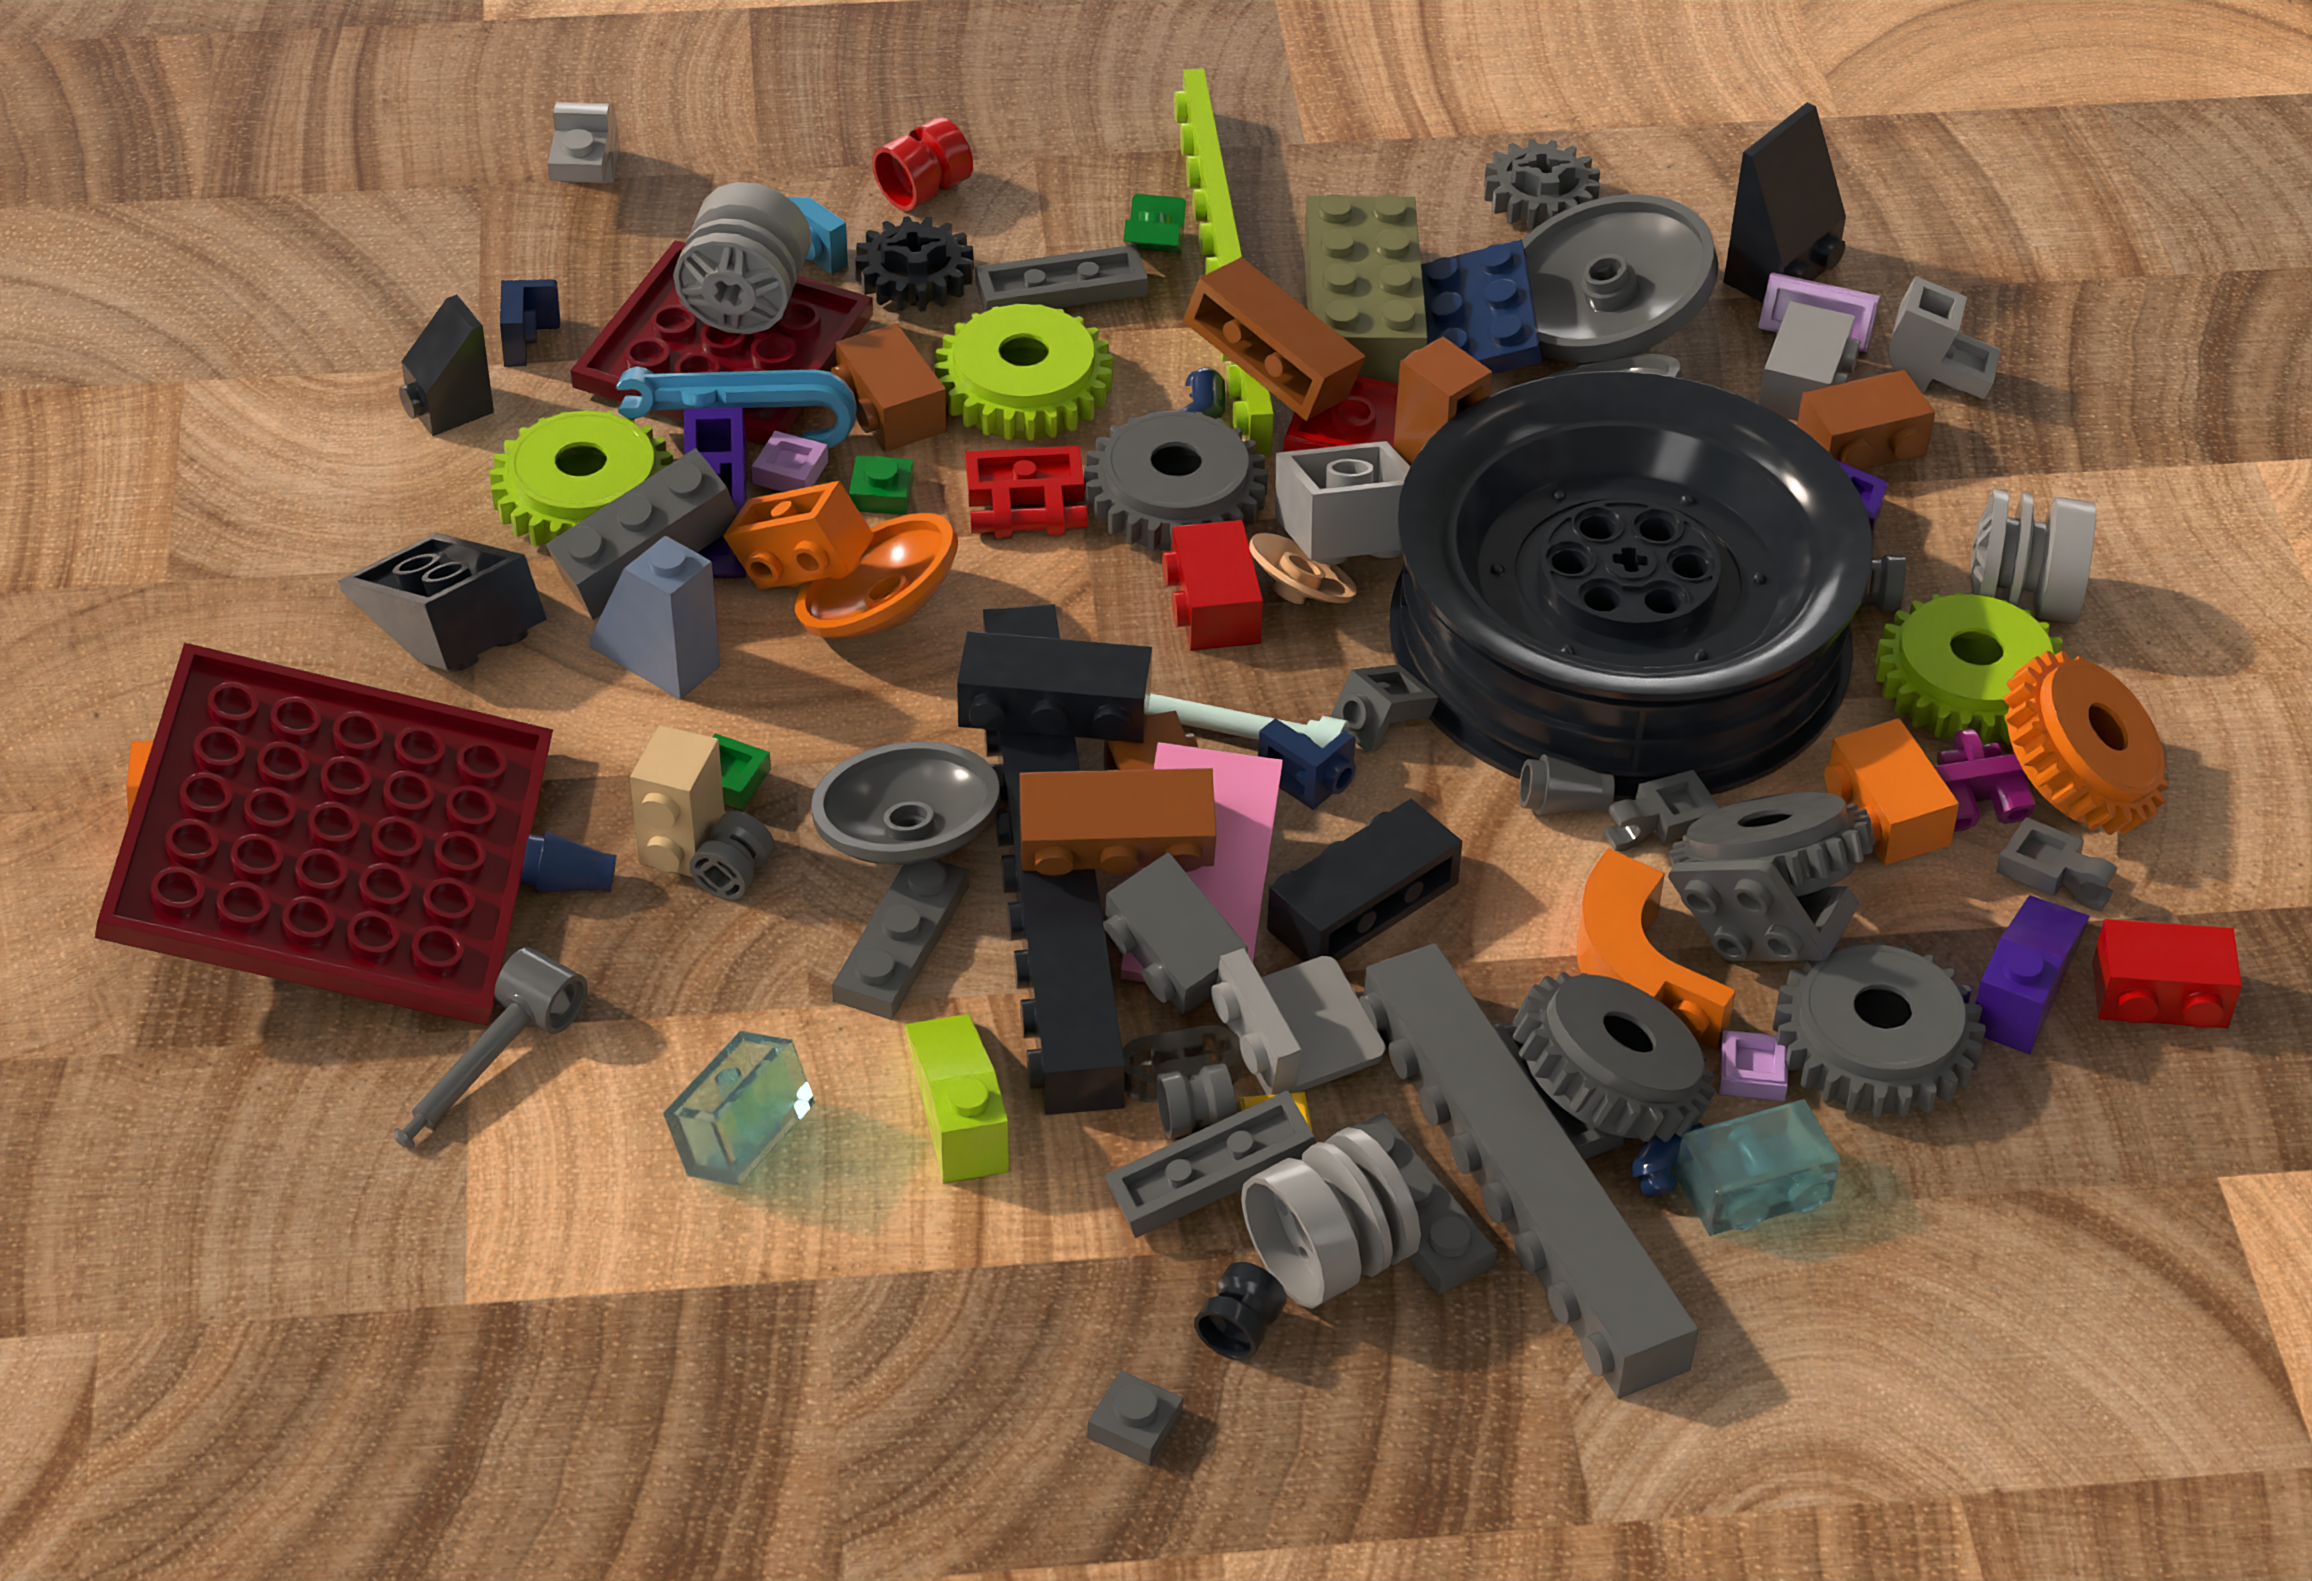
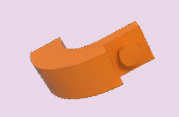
M1608 848L1590 873L1585 885L1577 936V960L1580 972L1587 973V975H1601L1617 979L1648 993L1677 1015L1697 1041L1718 1049L1723 1030H1729L1736 990L1670 961L1650 944L1645 934L1659 914L1665 873Z

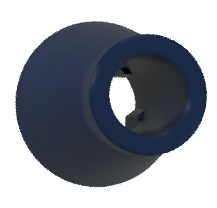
M547 830L545 836L529 834L523 862L521 884L536 886V893L590 890L611 892L617 855L601 852Z

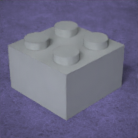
M1387 441L1276 453L1275 518L1311 561L1332 565L1343 563L1350 556L1370 554L1379 558L1398 557L1402 554L1397 526L1399 499L1410 466Z

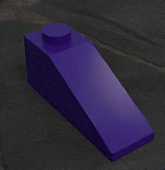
M742 407L684 409L685 454L697 448L728 488L738 514L747 501V441ZM723 536L697 552L712 562L713 578L746 577L744 567Z
M2032 895L2027 897L2000 938L1980 982L1975 1004H1979L1982 1008L1979 1023L1985 1025L1984 1038L2031 1054L2086 930L2090 918L2089 915Z

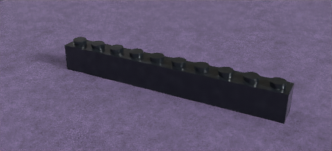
M1055 604L983 609V632L1060 639ZM984 730L986 757H998V764L990 765L997 774L1001 801L1004 802V809H999L995 816L998 847H1010V855L1001 856L1004 894L1016 893L1017 902L1007 903L1010 941L1022 940L1023 950L1014 951L1016 988L1028 989L1030 998L1020 1000L1023 1039L1035 1038L1036 1049H1030L1026 1052L1029 1088L1042 1089L1045 1115L1124 1109L1125 1063L1095 869L1071 870L1066 874L1057 876L1044 875L1038 871H1022L1020 773L1080 771L1075 737Z

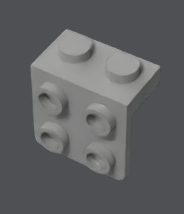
M1244 948L1220 956L1217 983L1211 988L1213 1004L1218 1016L1224 1023H1227L1240 1046L1247 1068L1252 1074L1256 1075L1266 1095L1280 1094L1287 1090L1289 1093L1301 1092L1376 1065L1383 1060L1385 1044L1369 1020L1337 961L1332 957L1321 956L1260 977Z

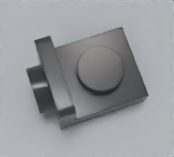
M1399 664L1352 669L1331 717L1347 720L1349 722V733L1356 737L1355 743L1367 752L1376 751L1379 749L1390 723L1430 718L1439 697Z

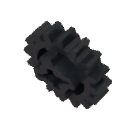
M909 216L903 217L900 226L884 221L882 222V233L868 230L866 232V242L857 243L856 281L862 282V292L864 295L876 293V303L879 305L893 300L896 301L898 311H903L909 303L916 306L920 312L926 311L927 304L931 301L944 307L947 306L948 294L961 298L964 295V285H970L973 282V246L967 245V235L965 233L952 235V224L948 222L937 228L932 224V217H926L920 224L919 222H913Z

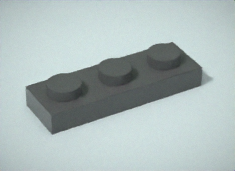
M1136 244L975 266V282L985 312L991 310L992 307L1014 304H1040L1054 309H1063L1076 305L1121 301L1127 298L1148 296V277Z
M935 859L903 865L832 984L833 1002L893 1020L969 888V870Z
M1287 1090L1105 1174V1178L1132 1234L1137 1238L1243 1189V1184L1252 1176L1287 1158L1302 1160L1303 1152L1317 1142Z
M1384 1113L1351 1127L1361 1129L1376 1140L1394 1161L1406 1182L1418 1212L1421 1232L1418 1251L1410 1256L1409 1259L1438 1295L1495 1267L1497 1249Z

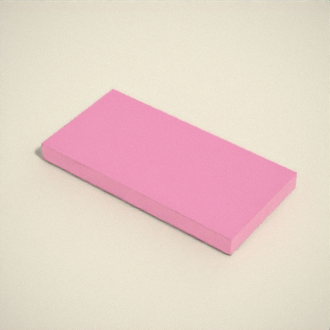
M1158 742L1154 769L1213 768L1217 835L1214 866H1201L1194 871L1186 873L1248 946L1247 954L1253 963L1283 760ZM1137 868V873L1144 868ZM1131 952L1126 955L1123 954L1120 979L1145 982L1142 974L1144 970L1142 965Z

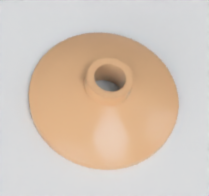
M1258 533L1252 537L1249 543V550L1253 557L1276 580L1273 585L1274 591L1290 602L1304 604L1308 597L1323 602L1348 603L1353 600L1357 593L1354 581L1338 565L1321 564L1311 561L1292 539L1271 533Z

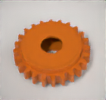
M2046 651L2014 672L2016 676L2007 682L2011 692L2004 696V702L2009 706L2008 713L2005 715V721H2007L2010 742L2025 774L2048 802L2073 820L2087 824L2089 829L2093 831L2102 825L2107 835H2112L2118 830L2122 834H2126L2159 812L2157 808L2164 804L2166 800L2161 792L2168 788V782L2163 778L2166 763L2162 744L2146 710L2134 694L2118 678L2104 668L2085 661L2081 656L2071 660L2066 651H2060L2055 656L2051 651Z

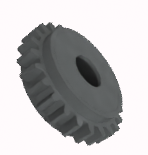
M1180 410L1151 411L1150 414L1139 418L1132 416L1129 417V422L1122 427L1117 425L1111 426L1110 439L1098 437L1096 439V451H1088L1087 466L1084 467L1087 507H1094V519L1097 522L1108 520V533L1111 535L1120 532L1126 537V543L1132 545L1136 542L1148 547L1150 551H1155L1156 549L1172 551L1173 526L1242 520L1243 523L1250 525L1256 523L1257 510L1264 509L1265 495L1267 494L1268 470H1265L1264 454H1256L1257 443L1254 440L1242 441L1243 430L1241 428L1231 429L1224 424V419L1222 418L1214 419L1203 415L1202 412L1193 413Z
M1794 792L1746 800L1713 811L1690 825L1687 834L1682 836L1683 841L1673 843V850H1670L1669 854L1672 868L1677 862L1765 860L1777 868L1795 897H1799L1829 887L1849 876L1857 867V862L1864 860L1863 855L1873 852L1872 846L1875 845L1870 814H1867V809H1858L1857 804L1854 803L1845 805V801L1841 797L1830 793Z
M1851 940L1848 948L1838 950L1834 947L1826 961H1804L1803 970L1792 968L1789 971L1787 985H1781L1779 990L1773 1030L1778 1032L1777 1044L1788 1048L1785 1060L1788 1071L1801 1069L1803 1073L1800 1085L1804 1088L1812 1086L1818 1088L1823 1092L1822 1101L1828 1103L1834 1099L1845 1104L1846 1111L1851 1113L1858 1108L1871 1111L1873 1117L1880 1118L1883 1112L1896 1111L1901 1118L1908 1117L1910 1108L1917 1106L1926 1113L1933 1111L1936 1096L1948 1103L1954 1099L1957 1086L1966 1088L1969 1085L1972 1070H1977L1983 1048L1982 1042L1985 1034V1025L1979 1023L1982 1008L1979 1004L1969 1003L1972 991L1970 986H1956L1953 982L1955 971L1952 968L1944 970L1933 963L1934 956L1928 954L1922 957L1910 952V946L1902 945L1900 948L1885 946L1883 940H1876L1875 945H1860L1857 940Z
M1561 972L1556 980L1547 975L1539 985L1534 984L1513 1019V1023L1518 1026L1513 1034V1038L1524 1044L1519 1055L1521 1058L1526 1059L1531 1074L1563 1109L1592 1127L1621 1137L1641 1138L1642 1141L1647 1142L1651 1137L1657 1135L1664 1142H1667L1674 1133L1684 1137L1692 1125H1697L1711 1104L1709 1101L1715 1094V1089L1709 1084L1714 1078V1073L1704 1068L1708 1058L1706 1054L1702 1053L1691 1031L1668 1007L1648 993L1628 983L1601 975H1587V973L1571 977L1566 972Z

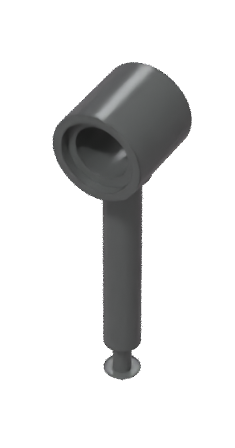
M524 947L515 952L503 966L495 985V999L498 1004L506 1008L505 1011L413 1108L412 1114L414 1118L403 1130L399 1128L394 1129L396 1142L402 1147H415L413 1138L424 1126L432 1128L526 1026H538L551 1034H558L569 1027L580 1013L587 996L588 984L585 977L532 947Z

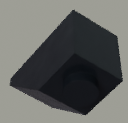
M456 294L446 298L401 361L405 383L404 386L399 388L402 405L411 419L418 417L432 436L494 413L483 325Z

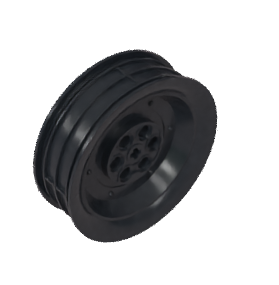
M1627 371L1564 374L1508 388L1466 408L1445 423L1426 442L1415 457L1405 477L1399 499L1397 526L1400 549L1404 560L1403 568L1397 578L1391 599L1389 620L1391 650L1396 665L1402 666L1439 697L1429 719L1458 746L1479 760L1520 779L1525 761L1527 759L1539 760L1543 754L1598 773L1612 774L1615 783L1613 802L1627 799L1636 800L1639 784L1694 770L1709 793L1715 795L1750 784L1774 773L1796 759L1830 725L1842 704L1849 684L1853 660L1850 626L1851 620L1862 602L1869 583L1873 560V536L1866 508L1848 474L1823 446L1788 419L1738 394L1684 378Z

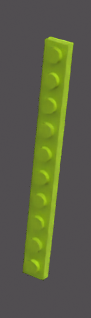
M1185 69L1183 70V91H1174L1175 122L1181 123L1182 155H1191L1186 157V178L1188 188H1197L1193 189L1192 192L1193 216L1195 222L1203 221V223H1199V247L1201 256L1210 255L1205 260V274H1208L1242 257L1205 70ZM1220 352L1221 362L1230 361L1231 363L1226 365L1228 398L1238 399V401L1233 402L1234 428L1239 427L1243 430L1242 435H1245V440H1254L1257 443L1256 454H1264L1265 457H1271L1274 413L1269 390Z

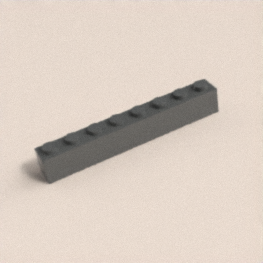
M1433 943L1366 966L1364 995L1359 998V1002L1375 1030L1389 1048V1055L1394 1070L1401 1079H1409L1419 1094L1421 1108L1426 1119L1432 1126L1439 1125L1449 1140L1456 1165L1463 1174L1467 1175L1470 1173L1481 1189L1488 1214L1495 1223L1499 1224L1502 1222L1514 1239L1516 1253L1523 1268L1530 1274L1535 1272L1548 1291L1549 1303L1557 1320L1563 1325L1569 1324L1580 1340L1584 1359L1591 1372L1597 1377L1603 1376L1619 1399L1691 1371L1698 1327L1439 946Z

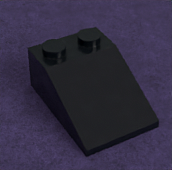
M1806 102L1743 152L1723 282L1763 304L1769 277L1772 272L1813 281L1826 269L1832 270L1836 267L1845 251L1846 244L1842 238L1846 214L1816 106Z
M434 533L338 580L341 591L418 662L442 668L446 672H456L471 667L478 662V654L494 646L502 647L515 644L528 636L527 630L547 620L525 554L440 533Z

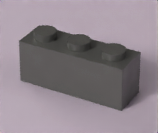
M695 448L546 545L563 581L594 620L602 614L624 568L661 538L667 536L697 553L722 537L738 514L728 488L697 448Z

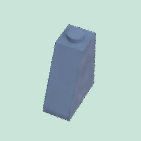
M667 536L661 538L624 568L589 639L590 648L681 700L720 667L712 562Z

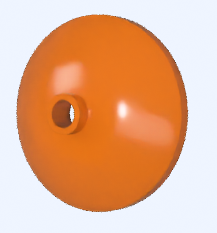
M916 513L900 516L870 528L874 537L860 557L861 562L851 574L841 579L834 580L828 577L803 583L795 601V613L806 631L816 636L831 639H847L880 633L910 620L933 597L953 566L958 549V537L950 522L941 515Z

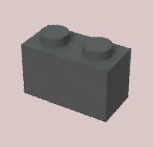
M1169 852L1106 894V911L1103 927L1109 940L1120 953L1126 955L1131 952L1144 968L1142 974L1151 992L1163 1003L1170 1000L1182 1016L1212 997L1211 988L1217 983L1220 956L1242 948L1248 953V946Z

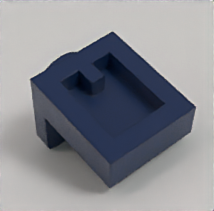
M501 280L500 330L504 367L527 366V343H537V330L560 328L561 317L558 282L556 280Z
M1275 718L1259 731L1258 757L1283 760L1279 788L1314 810L1332 794L1343 792L1351 783L1356 771V764L1354 763L1356 737L1347 731H1343L1322 748L1304 733L1295 731Z

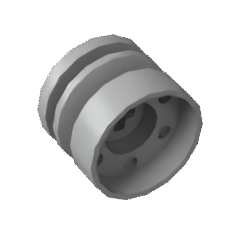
M735 182L717 187L704 199L684 249L678 258L673 273L676 293L688 311L705 324L722 331L752 334L769 329L783 317L811 246L812 239L808 221L795 203L781 192L764 185Z
M1993 488L1990 492L1987 506L1977 522L1969 570L1973 594L1994 598L1996 587L2003 588V600L2007 599L2008 603L2018 607L2023 591L2033 592V606L2037 620L2075 625L2082 610L2091 566L2096 525L2095 502L2055 497L2048 509L2045 522L2034 521L2032 493L2023 492L2020 495L2015 518L2008 517V490Z
M1347 1127L1333 1134L1325 1142H1318L1303 1152L1302 1160L1287 1158L1252 1176L1243 1184L1241 1202L1245 1223L1253 1245L1267 1271L1275 1276L1283 1285L1286 1294L1301 1306L1314 1309L1358 1284L1360 1274L1374 1277L1387 1269L1390 1264L1396 1265L1418 1251L1421 1232L1418 1212L1409 1188L1390 1156L1376 1140L1361 1129Z

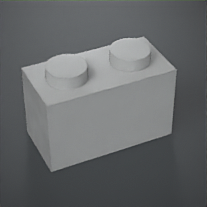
M1790 301L1764 368L1759 404L1784 418L1798 421L1803 392L1847 383L1849 375L1844 374L1843 371L1853 373L1861 340L1851 338L1855 315Z

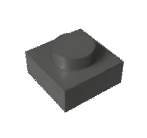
M1120 1370L1088 1420L1087 1438L1151 1466L1183 1414V1397Z

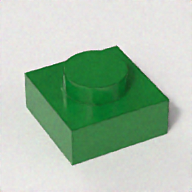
M856 455L849 496L858 511L907 515L914 479L913 459Z
M715 733L712 738L719 740L724 804L742 810L771 770L770 752Z

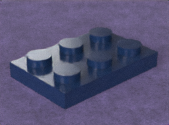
M1522 239L1504 244H1494L1484 249L1452 257H1442L1432 262L1421 264L1427 345L1443 336L1491 370L1492 375L1543 362L1527 255Z

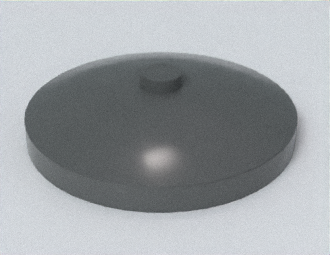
M1627 194L1591 200L1551 217L1522 240L1527 255L1541 353L1546 358L1577 363L1601 362L1626 357L1655 346L1682 329L1700 312L1711 296L1718 276V256L1712 235L1704 220L1689 207L1659 196Z

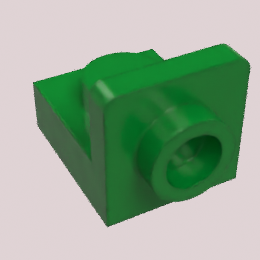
M1135 194L1132 197L1130 220L1125 219L1123 241L1126 246L1136 244L1139 250L1182 253L1187 205L1185 199Z

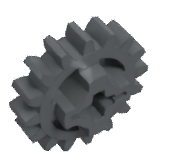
M1529 139L1528 148L1523 149L1511 143L1508 145V154L1496 151L1493 154V163L1486 164L1484 200L1492 202V212L1494 214L1508 212L1507 223L1513 224L1521 219L1527 221V230H1533L1536 226L1562 211L1591 200L1599 199L1600 170L1591 168L1592 158L1590 156L1576 158L1577 148L1574 146L1568 147L1563 151L1557 149V141L1551 140L1548 144H1538L1534 139Z

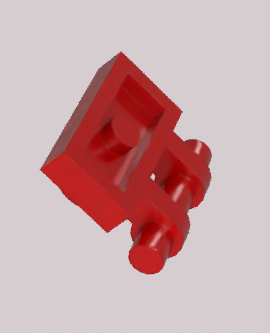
M1080 446L965 451L969 507L992 506V510L970 511L971 534L994 533L995 539L1012 538V532L1046 530L1047 536L1065 535V529H1084L1088 527L1086 505H1063V502L1084 501V477ZM1044 503V507L1011 509V505Z

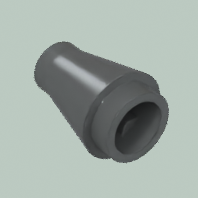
M1543 754L1539 760L1527 759L1523 765L1519 783L1520 806L1525 809H1533L1536 816L1590 810L1609 811V806L1612 805L1614 798V777L1612 774L1598 773Z

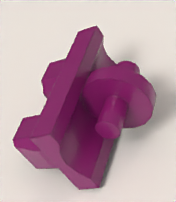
M1959 730L1954 736L1953 749L1937 753L1938 766L1933 767L1959 803L1954 832L1965 831L1977 824L1981 817L1976 803L1978 801L1991 799L1998 821L2003 824L2024 821L2026 817L2029 818L2036 807L2032 783L2022 769L2016 755L2001 756V748L1998 743L1982 745L1979 735L1975 730Z

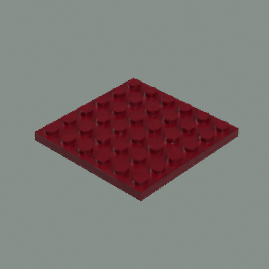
M184 642L99 913L95 938L488 1026L495 998V985L501 971L521 880L527 841L532 830L553 729Z

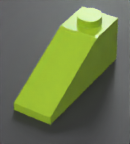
M963 1014L905 1024V1034L943 1184L1009 1172L1008 1118L995 1070L970 1015Z

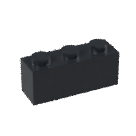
M967 631L957 681L958 727L1143 743L1151 695L1152 647Z
M1410 798L1390 812L1378 814L1366 827L1345 840L1333 842L1321 855L1297 870H1290L1282 874L1269 887L1267 930L1303 962L1321 956H1329L1339 961L1457 885L1463 841Z

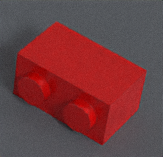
M1235 520L1173 526L1172 551H1164L1162 553L1163 576L1166 587H1176V592H1172L1173 620L1176 628L1185 627L1190 651L1261 644L1263 599L1243 521Z
M2104 919L2092 960L2098 1019L2127 1021L2131 1023L2187 1025L2199 1028H2229L2242 987L2234 928Z

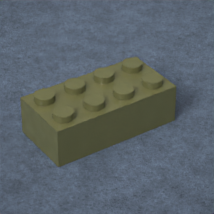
M1330 194L1327 196H1307L1304 233L1307 309L1366 355L1358 376L1399 384L1400 361L1411 352L1427 346L1415 197H1399L1396 195L1343 196Z

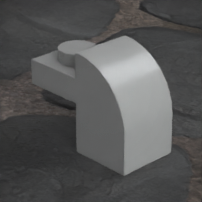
M557 102L553 110L555 131L548 159L549 181L613 183L620 152L617 118L613 104Z
M1915 276L1901 301L1890 341L1889 355L1894 370H1906L1923 394L1931 380L1935 379L1955 390L1964 391L1985 399L1994 382L2001 349L1959 332L1967 300L1966 296Z

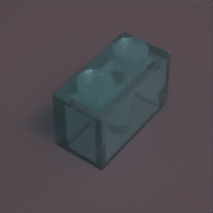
M739 1031L663 1112L687 1176L740 1186L815 1104V1100L792 1039Z
M1805 1099L1683 1133L1675 1176L1709 1236L1733 1229L1747 1230L1764 1220L1794 1211H1812L1823 1203L1831 1201L1841 1158Z

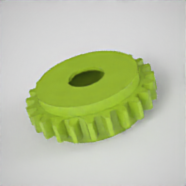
M1040 304L996 306L982 314H972V319L967 324L960 322L955 324V336H943V348L936 350L935 375L946 389L948 413L951 416L962 414L963 425L967 428L974 425L983 430L984 435L993 434L1004 437L1005 440L1027 439L1032 441L1036 438L1048 436L1053 438L1057 437L1058 433L1067 429L1071 431L1076 430L1077 423L1081 419L1093 420L1094 407L1104 408L1106 406V394L1112 393L1113 355L1109 354V343L1107 340H1099V330L1096 327L1086 329L1083 326L1084 318L1080 316L1073 318L1060 308L1056 310Z
M584 409V411L560 412V414L546 419L542 417L538 419V423L531 427L520 428L517 440L506 439L503 442L505 454L494 455L495 469H491L489 472L494 510H499L500 522L503 525L512 524L514 536L520 537L527 534L530 536L531 545L535 547L540 544L546 545L673 463L672 451H666V440L663 437L653 438L651 426L646 425L640 428L635 424V419L614 415L613 411L605 413Z
M1955 592V595L1941 597L1937 593L1933 594L1931 601L1925 604L1918 600L1912 601L1909 613L1898 610L1895 613L1893 624L1886 623L1882 639L1879 640L1875 659V664L1878 666L1875 678L1876 681L1884 683L1882 689L1883 698H1896L1894 711L1897 714L1906 713L1913 719L1912 726L1915 728L1922 726L1933 732L1934 737L1941 738L1943 736L1953 740L1955 733L1959 730L1973 729L1979 735L1982 745L2000 740L2011 744L2007 721H2005V715L2008 713L2009 706L2004 702V696L2011 692L2007 682L2016 676L2015 671L2036 656H2041L2046 651H2051L2055 656L2061 651L2063 641L2060 637L2048 636L2050 625L2047 622L2038 623L2031 616L2032 611L2029 609L2022 610L2008 603L2007 599L2000 600L1984 595L1963 594L1962 592Z

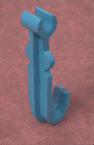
M633 367L623 372L616 385L617 390L636 389L642 394V396H625L618 409L619 414L632 419L643 417L649 410L826 406L836 414V424L830 428L804 432L801 438L828 444V449L847 438L855 424L857 412L854 393L846 382L831 372L821 370L653 374L646 368Z

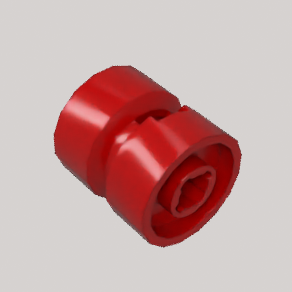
M936 117L910 131L908 136L903 135L875 150L872 156V170L881 192L888 201L899 210L909 211L935 197L939 189L948 190L970 178L973 172V156L968 142L958 127L947 118Z

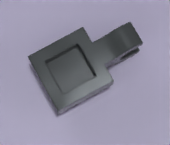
M1694 770L1639 784L1636 800H1621L1609 806L1608 812L1617 823V826L1605 828L1604 835L1615 851H1625L1637 846L1654 831L1657 832L1665 844L1683 839L1682 836L1687 834L1688 828L1696 820L1721 808Z
M2026 817L1999 854L1997 873L2053 896L2064 885L2081 905L2092 910L2102 911L2112 896L2113 890L2108 888L2107 885L2116 874L2117 867L2105 859L2083 855L2084 840Z

